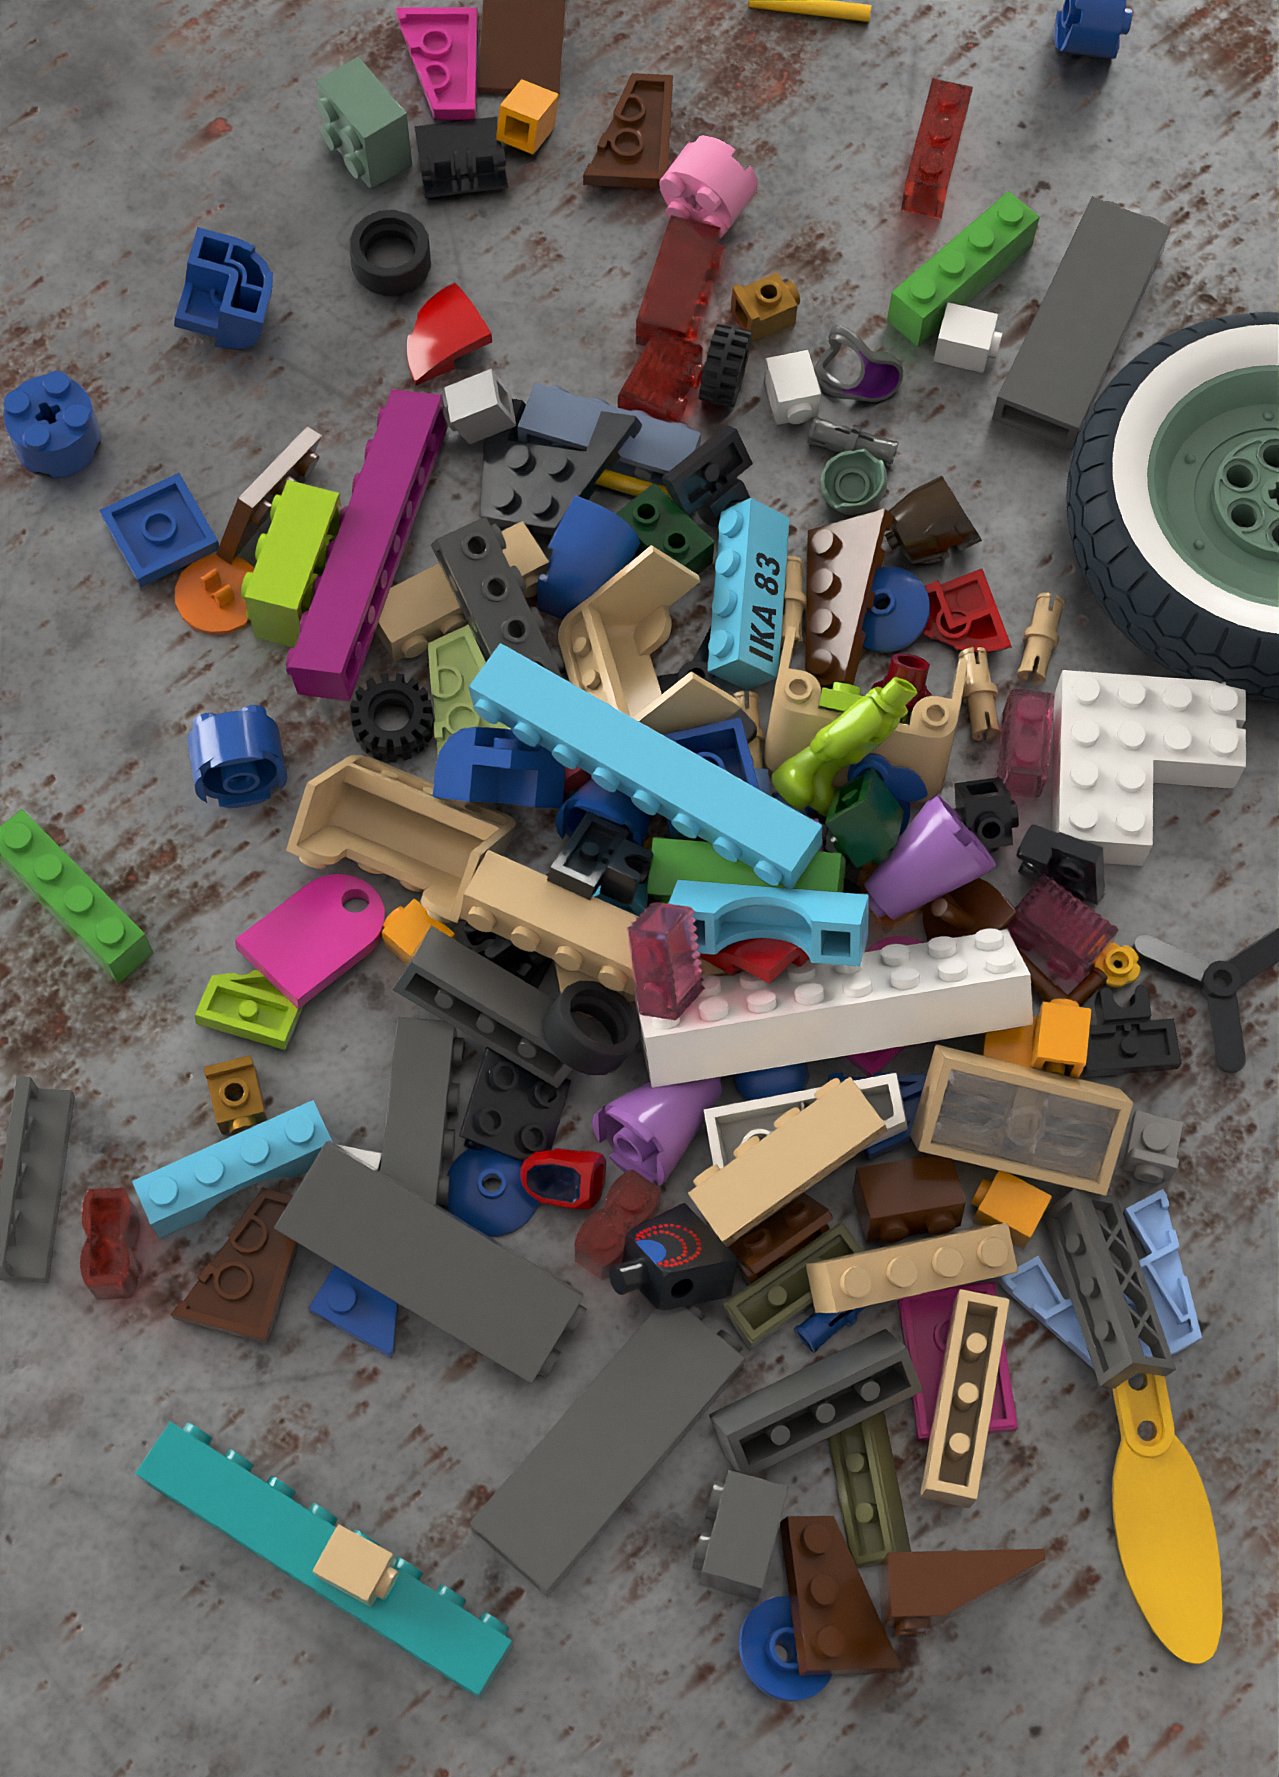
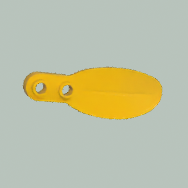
M1141 1373L1143 1384L1140 1388L1132 1389L1127 1379L1118 1387L1112 1389L1121 1433V1442L1115 1459L1112 1481L1113 1521L1119 1556L1135 1600L1157 1638L1183 1662L1202 1664L1214 1655L1219 1643L1222 1627L1221 1568L1214 1521L1197 1467L1187 1449L1174 1433V1422L1165 1376ZM1143 1421H1149L1153 1432L1148 1439L1143 1440L1138 1435V1426Z

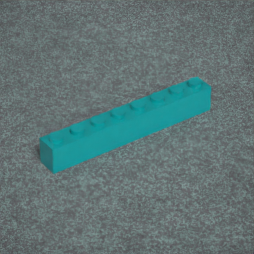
M171 1421L135 1472L144 1483L481 1700L514 1646L512 1640L506 1637L510 1629L508 1626L486 1612H483L480 1619L476 1618L462 1609L466 1602L463 1597L440 1584L437 1591H434L419 1581L423 1572L400 1557H397L393 1569L399 1571V1574L390 1593L385 1600L377 1597L372 1607L318 1579L312 1571L336 1529L334 1525L338 1518L314 1502L309 1509L295 1502L292 1498L296 1491L272 1475L267 1482L259 1479L250 1473L254 1464L232 1449H229L225 1456L208 1446L213 1438L195 1425L187 1422L185 1427L181 1429ZM356 1529L354 1530V1533L380 1546L367 1535Z

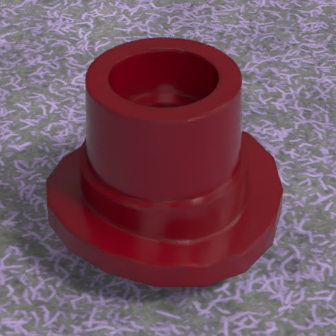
M907 653L894 654L887 675L884 676L883 680L874 683L871 689L875 687L884 688L894 677L907 680L918 692L905 705L907 710L912 712L918 701L932 696L926 686L930 664L925 659Z

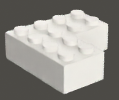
M1062 670L1054 693L1051 831L1062 832L1103 847L1105 864L1143 866L1153 846V783L1235 788L1246 768V729H1242L1246 721V690L1228 686L1226 682L1221 684L1209 680Z

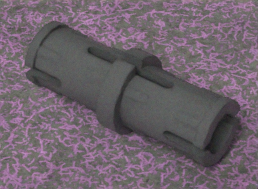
M816 416L812 422L807 440L809 445L823 447L837 453L866 449L875 458L882 460L888 469H891L899 444L898 441L863 432L860 426L853 425L850 428Z

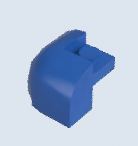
M197 227L187 261L186 279L176 311L174 327L215 337V347L244 349L257 343L261 336L271 299L273 272H270L267 262L255 251V245L240 238Z
M574 495L548 546L550 549H553L547 574H541L538 578V610L563 620L570 611L593 595L603 584L628 565L640 545L638 535L629 523L616 513Z
M489 727L463 728L451 735L439 751L435 767L433 797L467 802H498L538 808H561L564 796L565 766L553 757L551 751L537 744L535 747H532L522 742L514 735L513 729Z

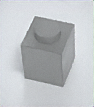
M492 369L445 387L447 406L443 409L445 420L449 428L453 432L458 431L469 444L516 426L511 392Z

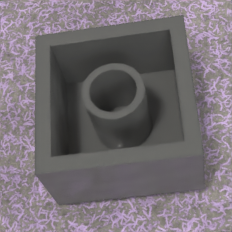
M728 1470L725 1483L715 1481L705 1518L714 1521L712 1534L701 1531L692 1569L701 1571L698 1585L758 1601L763 1589L788 1486Z

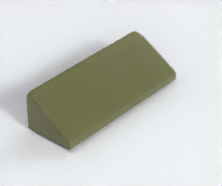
M841 1221L727 1300L722 1306L743 1342L751 1350L814 1306L806 1264L863 1252L864 1250Z
M884 1411L828 1438L848 1548L857 1569L880 1565L888 1552H911Z

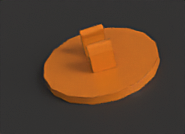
M216 554L207 555L191 563L181 572L175 586V604L182 619L193 629L210 635L230 634L246 627L251 620L247 619L246 616L247 605L245 599L241 598V587L246 573H253L255 568L241 557H236L229 564Z

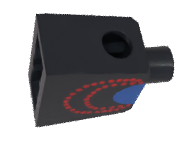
M683 1203L631 1229L627 1233L622 1263L610 1268L609 1278L613 1289L619 1295L639 1289L656 1309L665 1311L731 1296L738 1258L687 1204Z

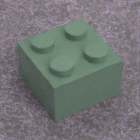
M359 56L316 81L319 96L316 106L323 122V126L320 127L321 135L330 149L334 150L337 148L343 155L345 165L353 177H361L368 187L373 189L412 166L407 113Z

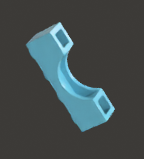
M677 880L666 908L668 951L716 955L726 946L738 941L771 938L783 940L800 947L809 956L811 963L860 967L868 939L869 895Z
M312 1100L135 1179L132 1183L149 1223L160 1239L204 1219L215 1205L248 1186L273 1178H295L308 1172L325 1142H332L315 1102Z

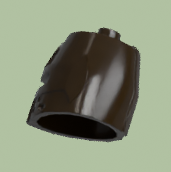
M942 475L913 489L888 510L894 516L891 531L884 534L890 548L894 550L899 547L911 564L916 563L917 566L937 563L949 558L948 549L953 545H956L961 552L982 541Z

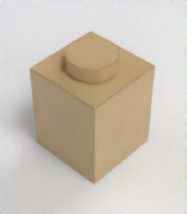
M339 1524L312 1571L318 1579L369 1607H372L377 1597L385 1600L399 1574V1571L393 1569L397 1561L393 1553Z

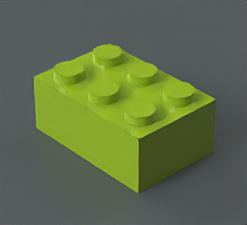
M287 480L282 496L276 495L270 509V521L272 523L268 533H262L258 539L255 552L257 559L253 573H246L241 587V598L245 599L247 605L246 616L247 619L251 620L255 638L295 648L300 635L299 628L302 614L305 611H309L313 601L314 582L318 576L323 574L327 563L326 553L328 545L331 541H335L340 529L339 518L342 505L338 492Z

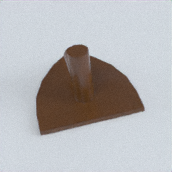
M977 878L923 905V925L927 941L929 942L931 939L940 936L956 938L974 935L983 929L1002 930L1018 912L1009 900L991 883Z

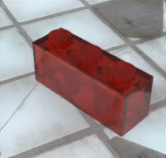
M932 78L905 182L901 210L942 219L968 116L973 90L972 86Z
M671 215L636 319V344L685 356L690 340L697 342L703 322V316L699 315L701 305L709 306L714 290V281L710 280L713 270H721L724 261L726 246L720 245L721 227Z

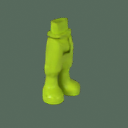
M894 677L884 688L875 687L868 691L865 696L852 704L835 721L818 731L810 746L792 758L787 759L773 772L772 783L778 793L798 810H804L810 805L819 814L827 816L835 790L832 784L835 776L844 767L859 763L871 751L889 738L897 728L900 718L908 713L905 705L918 693L916 688L907 680Z

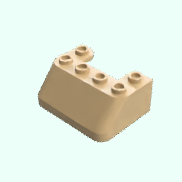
M350 755L307 782L286 851L299 856V860L303 864L318 869L335 864L344 857L358 862V866L364 871L373 874L385 873L399 879L403 887L412 891L423 892L420 902L427 909V914L431 918L444 923H458L462 920L460 913L463 894L486 852L490 850L501 856L504 855L516 827V821L511 816L480 802L433 797L434 783L374 758Z

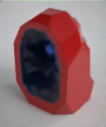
M556 1148L554 1150L539 1151L524 1160L520 1167V1178L527 1193L541 1203L572 1209H591L601 1199L606 1179L607 1161L603 1154L592 1150L576 1151Z

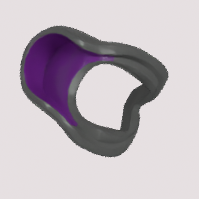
M840 325L832 327L828 336L830 348L820 356L814 368L819 388L835 398L867 402L882 401L894 394L903 380L901 362L891 353L871 351L863 340L850 329ZM842 344L852 348L861 361L860 375L850 385L838 381L825 369L839 352Z

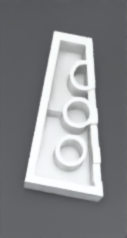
M896 1073L854 1081L883 1120L888 1130L886 1134L866 1148L908 1130L900 1084ZM821 1087L704 1109L713 1165H718L722 1169L736 1159L733 1152L745 1141L754 1136H758L762 1140L775 1131L777 1128L774 1126V1122L784 1113L794 1107H798L802 1111L817 1100L814 1094Z

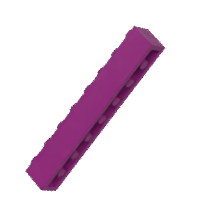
M392 389L386 406H382L379 409L376 433L374 438L369 439L366 444L365 462L361 473H356L353 478L352 497L348 507L344 506L341 510L339 518L340 529L335 541H331L328 545L325 569L322 576H318L314 582L313 601L310 609L302 614L297 644L295 648H290L287 654L286 671L288 675H291L298 695L349 702L351 700L448 429L443 413L445 406L440 394Z

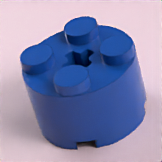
M1065 0L1062 11L1057 10L1056 48L1060 52L1115 59L1119 50L1120 34L1127 35L1130 30L1132 10L1125 8L1126 0Z
M53 371L47 375L27 380L5 396L3 402L4 424L15 453L26 469L37 474L36 471L50 474L51 478H64L82 471L92 462L96 456L95 450L98 442L101 440V431L90 397L80 384L70 379L61 371Z
M250 705L242 708L240 711L221 714L204 713L194 718L193 729L187 738V746L195 792L201 800L207 803L206 796L218 799L219 807H247L271 798L270 790L280 784V790L286 785L288 777L277 723L267 716L264 707Z

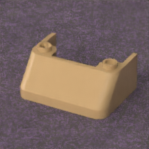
M652 545L603 584L593 595L570 611L559 627L558 641L570 683L662 735L725 721L742 708L738 699L693 672L687 674L663 694L661 693L650 654L663 645L670 636L672 620L668 608L701 581L699 575Z
M791 626L787 627L762 760L763 768L768 769V776L771 779L773 772L783 762L810 746L818 731L843 714V712L818 708L821 687L817 679L808 672L790 668L797 629ZM959 658L949 698L929 696L918 701L912 710L910 724L899 723L889 738L870 752L885 757L892 766L909 768L921 777L926 786L928 796L922 800L909 802L910 808L922 809L927 801L936 794L941 796L958 722L968 666L967 659ZM850 765L841 769L832 781L834 789L848 782L847 775Z

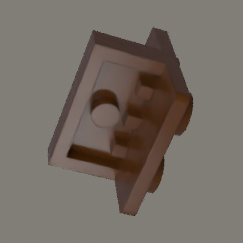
M802 1193L728 1246L738 1258L736 1266L747 1285L749 1286L830 1229L827 1223L833 1219V1216L828 1208L807 1194Z

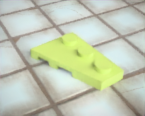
M469 625L429 642L428 656L431 694L434 701L435 722L433 723L434 737L437 741V754L439 755V751L447 739L460 729L470 727L511 729L499 721L497 724L487 722L473 709L474 706L468 686L486 661Z

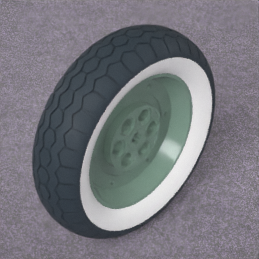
M1254 312L1218 317L1181 329L1151 345L1118 372L1095 401L1077 437L1067 479V518L1073 550L1088 587L1113 624L1137 648L1155 662L1184 679L1209 680L1221 684L1226 682L1228 686L1246 690V699L1279 702V545L1275 542L1279 541V312ZM1267 463H1272L1278 468L1271 467ZM1230 483H1237L1240 486H1242V488L1234 487ZM1234 522H1241L1248 528L1237 526Z

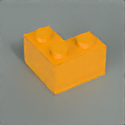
M1054 999L1050 1003L1043 1002L1037 1016L1033 1017V1025L981 1033L979 1055L1078 1079L1086 1065L1091 1009L1079 1007L1077 1002L1069 999Z

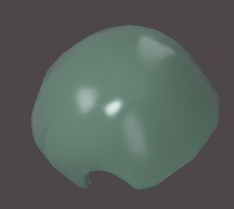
M866 449L839 453L827 461L820 475L823 498L833 509L844 515H864L876 508L887 489V472L883 461L875 458Z

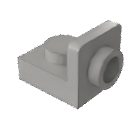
M1135 1111L1132 1117L1122 1170L1134 1172V1177L1144 1182L1161 1183L1163 1180L1170 1181L1178 1170L1179 1159L1176 1157L1183 1122Z

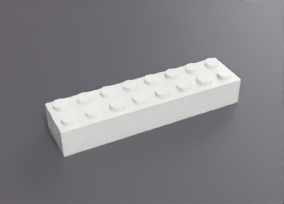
M983 929L974 935L956 938L940 936L931 939L929 942L907 946L891 944L885 946L882 950L865 952L860 967L811 963L810 960L801 967L791 963L770 984L743 970L741 973L734 974L733 976L717 977L714 975H703L688 982L676 984L655 983L649 985L646 989L636 990L634 994L637 1017L640 1023V1040L652 1088L1033 1025L1030 973L1008 929Z

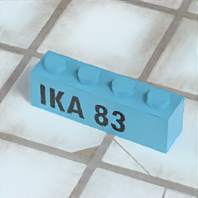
M753 498L734 505L720 514L711 634L708 645L707 672L745 690L777 679L790 522L789 517Z

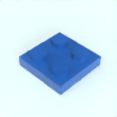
M180 473L99 510L105 525L140 587L210 555L219 548V542Z

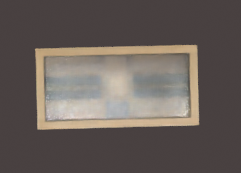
M935 1044L910 1137L918 1151L1106 1196L1133 1102L1118 1088Z

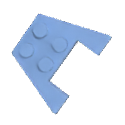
M1161 1189L1126 1208L1123 1215L1148 1255L1139 1260L1168 1347L1173 1356L1197 1343L1202 1336L1187 1276H1184L1178 1253L1179 1243L1176 1230L1172 1228L1168 1212V1198L1165 1191ZM1039 1256L1018 1266V1272L1000 1276L998 1282L1006 1292L1093 1368L1071 1298L1067 1300L1063 1298ZM1124 1294L1126 1303L1138 1314L1135 1303ZM1139 1338L1144 1356L1153 1357L1150 1347ZM1137 1372V1373L1134 1374L1132 1377H1130L1128 1380H1130L1131 1378H1133V1377H1135V1376H1137V1375H1139V1374H1141V1373Z

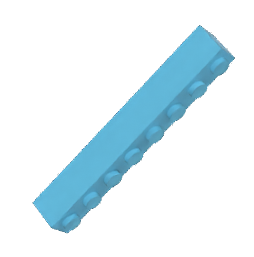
M501 643L468 686L474 711L487 722L497 724L499 721L513 729L514 735L525 744L532 747L539 744L551 751L553 757L569 769L579 767L591 774L592 779L603 789L610 792H615L616 789L631 797L634 805L649 815L659 813L671 820L675 829L683 835L693 839L699 836L713 844V849L723 858L731 862H736L739 859L753 867L754 873L768 884L777 886L780 883L789 889H793L822 845V825Z

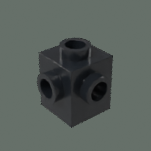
M995 777L954 783L956 804L954 810L961 817V822L969 831H973L988 852L992 853L997 851L999 847L1013 845L1012 828H1018L1019 826L1018 809L1016 802L1011 800V794L1001 778Z

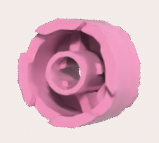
M704 135L699 136L695 142L687 143L660 179V191L668 205L665 212L675 224L679 226L688 224L704 232L710 238L718 240L731 228L756 194L758 180L755 172L750 165L745 171L741 164L732 157V154L735 152L732 146L717 138Z

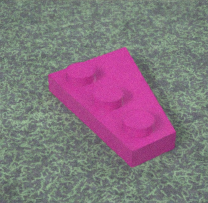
M395 7L399 26L434 120L476 119L477 7Z

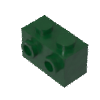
M655 483L616 513L629 523L638 535L640 545L635 553L636 557L652 545L697 575L713 563L715 541Z
M872 767L834 790L825 824L832 832L830 838L836 851L842 853L844 858L849 857L855 867L859 868L869 861L872 864H878L891 855L893 847L897 846L904 811Z

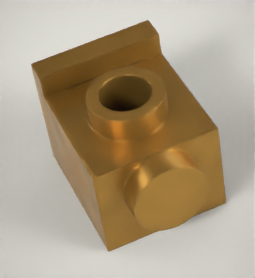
M778 272L744 287L741 284L732 287L731 312L741 329L752 332L751 343L796 323L797 306L800 304L799 292L791 280L783 282Z
M251 1055L203 1067L216 1123L221 1134L230 1132V1135L234 1136L268 1120L257 1071ZM244 1091L242 1098L238 1101H229L227 1099V1095Z

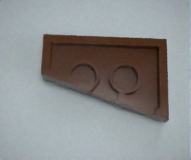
M631 74L613 111V119L606 133L602 134L597 145V152L592 163L588 164L583 174V185L660 189V179L668 170L673 75Z
M307 426L238 497L217 550V556L231 564L269 517L273 499L276 495L282 496L287 480L297 482L300 476L306 478L312 472L320 457L315 451L322 435Z
M267 1188L260 1190L229 1233V1239L211 1264L207 1263L197 1277L198 1281L190 1293L171 1313L173 1319L268 1344L299 1245L296 1241L274 1229L293 1195Z
M787 1516L780 1521L799 1675L894 1673L901 1669L899 1660L835 1517Z

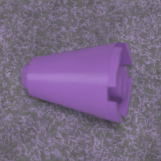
M936 794L927 801L900 836L897 846L893 847L891 855L879 863L864 883L868 891L867 895H869V907L880 919L887 914L891 919L895 920L989 873L996 866L995 860L972 830H968L961 822V817L939 794Z
M721 1077L652 1088L651 1082L648 1081L606 1104L594 1114L592 1126L595 1137L599 1144L607 1139L614 1149L608 1157L626 1175L642 1185L650 1186L654 1181H657V1186H660L670 1177L705 1121L704 1109L713 1108L722 1094Z

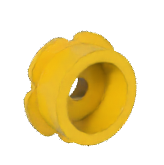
M1109 943L1100 949V956L1095 958L1094 967L1101 969L1107 975V986L1114 988L1123 987L1138 978L1141 968L1137 964L1138 954L1133 948L1128 945L1121 947L1117 943ZM1113 962H1121L1122 967L1116 968Z

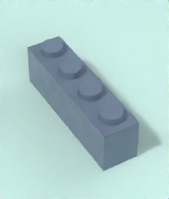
M537 383L534 384L518 424V442L585 452L601 411L636 416L642 423L640 432L635 439L629 436L618 451L621 456L612 470H607L665 486L661 477L701 446V432L693 430L686 424L678 422L668 423L652 418L643 411H628L611 406L608 402L599 398L588 399L571 394L559 386L547 387Z

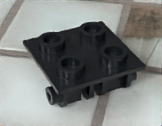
M497 116L415 126L425 198L508 188L505 152L502 149L501 142L496 140Z
M486 1047L459 1137L465 1139L464 1146L468 1149L482 1151L484 1146L522 1162L535 1152L551 1150L571 1080L565 1078L562 1084L556 1088L498 1052Z

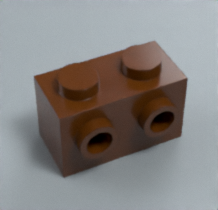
M930 1155L856 1168L852 1193L866 1242L881 1240L891 1243L902 1240L907 1235L925 1232L939 1235L961 1226L966 1201L953 1159Z

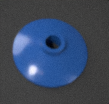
M890 566L876 569L871 590L875 593L872 610L866 612L861 629L866 633L863 648L878 653L894 652L907 647L921 635L929 619L930 600L922 582L911 572ZM882 598L890 599V605L886 609L878 610L875 608L878 600Z
M484 1146L482 1151L474 1149L464 1151L455 1159L447 1173V1176L451 1178L449 1203L447 1205L450 1213L489 1237L505 1236L522 1228L532 1218L540 1201L528 1194L522 1185L520 1178L522 1161ZM490 1177H495L501 1181V1187L497 1191L489 1192L483 1187L484 1181Z
M778 1596L769 1598L750 1611L741 1627L739 1653L743 1667L752 1682L767 1695L788 1702L802 1701L819 1693L828 1684L832 1675H799L790 1597ZM776 1645H780L786 1650V1661H782L775 1651Z

